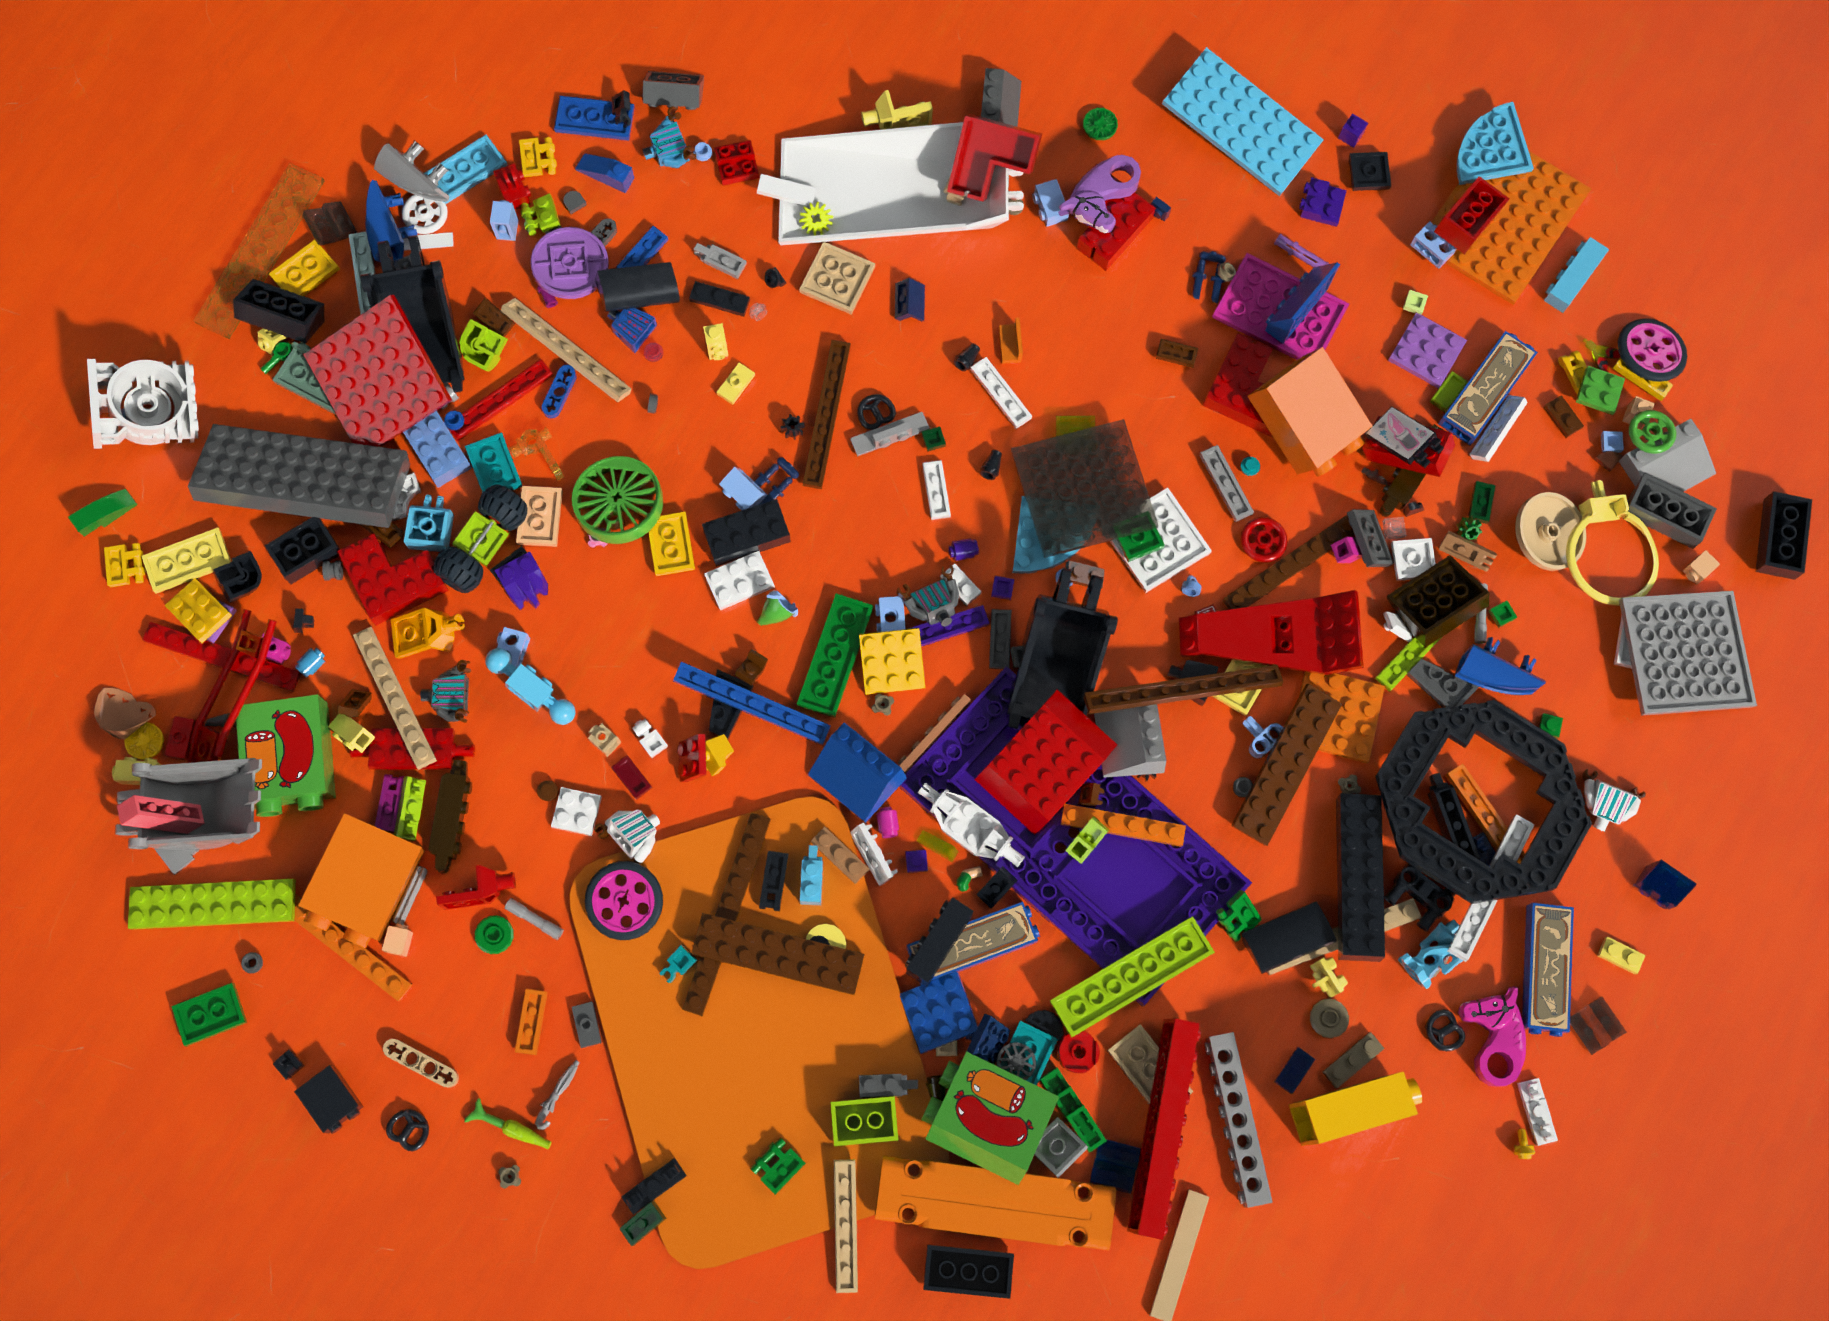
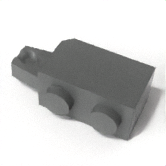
M859 1075L860 1098L902 1097V1095H908L907 1090L918 1089V1080H907V1075Z

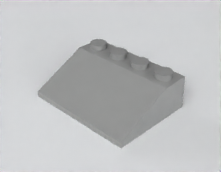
M1692 419L1675 427L1676 439L1667 451L1651 454L1636 448L1620 459L1619 463L1635 487L1643 474L1646 473L1684 492L1716 474L1704 438ZM1661 439L1654 442L1656 446L1663 444Z
M1157 704L1094 713L1095 724L1118 744L1101 764L1103 777L1165 772L1167 760Z

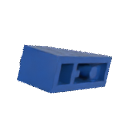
M584 153L575 168L576 171L625 194L634 180L632 167L615 159Z

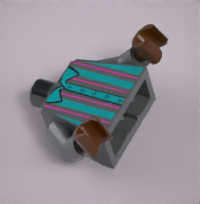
M950 565L951 573L949 574L945 573L942 567V575L947 578L946 582L942 579L911 593L910 596L908 595L910 588L907 584L903 585L906 593H902L899 588L897 589V595L900 598H904V604L911 616L922 621L925 620L929 625L938 622L942 626L951 624V616L955 614L954 607L958 605L959 599L956 580L952 577L954 572L952 565Z
M460 660L456 666L440 674L438 678L433 679L432 689H421V701H431V707L436 711L437 715L448 722L461 721L467 723L468 721L464 719V716L469 714V678L463 673L471 672V669L466 668L470 661Z

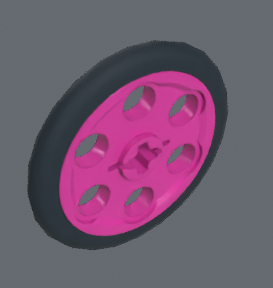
M1638 319L1628 323L1619 334L1618 351L1625 365L1641 378L1662 382L1676 378L1683 372L1687 363V348L1680 335L1667 324L1655 319ZM1644 331L1651 332L1652 337L1647 336ZM1631 338L1636 339L1639 345L1633 344ZM1662 339H1667L1670 345L1664 344ZM1635 355H1640L1643 361H1638ZM1666 355L1672 356L1674 358V362L1669 361L1666 358ZM1653 363H1657L1661 370L1655 369Z
M618 861L600 869L590 880L585 893V909L590 922L600 933L616 940H631L649 932L658 921L663 908V893L656 877L647 868L630 861ZM623 874L626 876L627 882L624 886L617 885L615 881L617 875ZM637 882H643L646 885V891L643 894L635 891V884ZM602 887H607L610 890L609 898L603 899L600 897L599 890ZM629 889L627 894V900L629 901V904H624V906L621 908V901H619V897H624V895H626L627 890ZM642 902L649 906L648 913L644 915L640 914L637 909L638 905ZM604 908H610L613 911L611 919L603 918L602 910ZM628 915L632 918V925L630 927H624L621 924L623 916Z

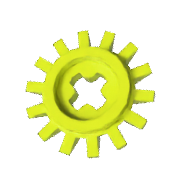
M816 202V207L809 203L810 209L804 206L803 209L806 213L800 212V215L804 216V218L800 219L799 223H805L801 228L807 227V234L811 230L814 231L813 236H816L817 231L823 235V229L827 232L829 231L827 224H833L828 221L833 218V215L827 214L831 209L824 210L826 204H823L820 208L819 202ZM819 214L821 222L813 223L811 216Z

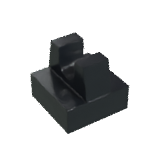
M295 608L294 632L303 633V628H314V616L305 615L304 609Z
M290 1049L273 1063L286 1080H289L305 1066Z

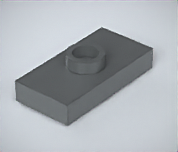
M593 1002L573 1006L572 1011L580 1047L586 1048L601 1044L602 1040Z

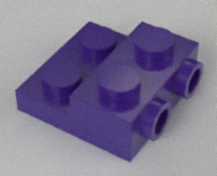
M1311 177L1310 182L1305 183L1303 190L1306 196L1300 202L1299 210H1302L1300 217L1337 227L1347 190L1329 186L1330 182Z

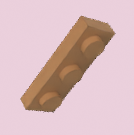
M826 827L811 840V843L814 846H818V850L854 884L869 871V868Z

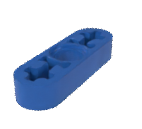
M570 365L560 367L543 401L542 410L548 418L559 416L576 381L575 369ZM568 371H569L570 374H571V377H570V376H567V378H566V380H565V377H564L563 374H564V373L567 374ZM561 387L565 390L561 396L554 394L556 388ZM554 403L555 410L549 412L547 407H552Z

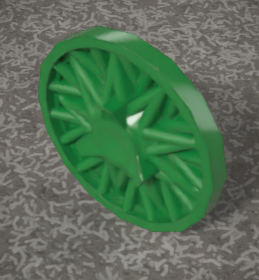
M1095 108L1085 115L1083 128L1090 138L1104 141L1110 139L1116 133L1118 120L1110 110Z
M498 915L484 918L475 930L477 946L488 954H500L506 951L514 939V930L511 923Z

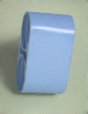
M1251 716L1246 718L1242 724L1255 737L1249 746L1250 755L1254 758L1264 757L1277 740V738L1275 739L1270 736L1269 731L1274 730L1279 736L1283 727L1280 724L1274 723L1263 729ZM1255 744H1261L1264 747V751L1256 750Z

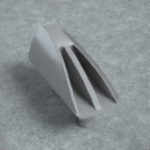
M414 140L406 153H401L389 143L382 147L376 158L374 170L390 182L414 195L434 201H449V195L438 186V181L449 170L441 163H438L429 176L424 174L413 162L421 151L424 150L419 143Z

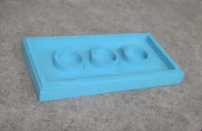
M484 135L441 162L449 170L438 181V186L449 195V201H446L445 204L493 175L494 170L508 165L487 135ZM435 167L431 168L424 174L429 176V174H431Z

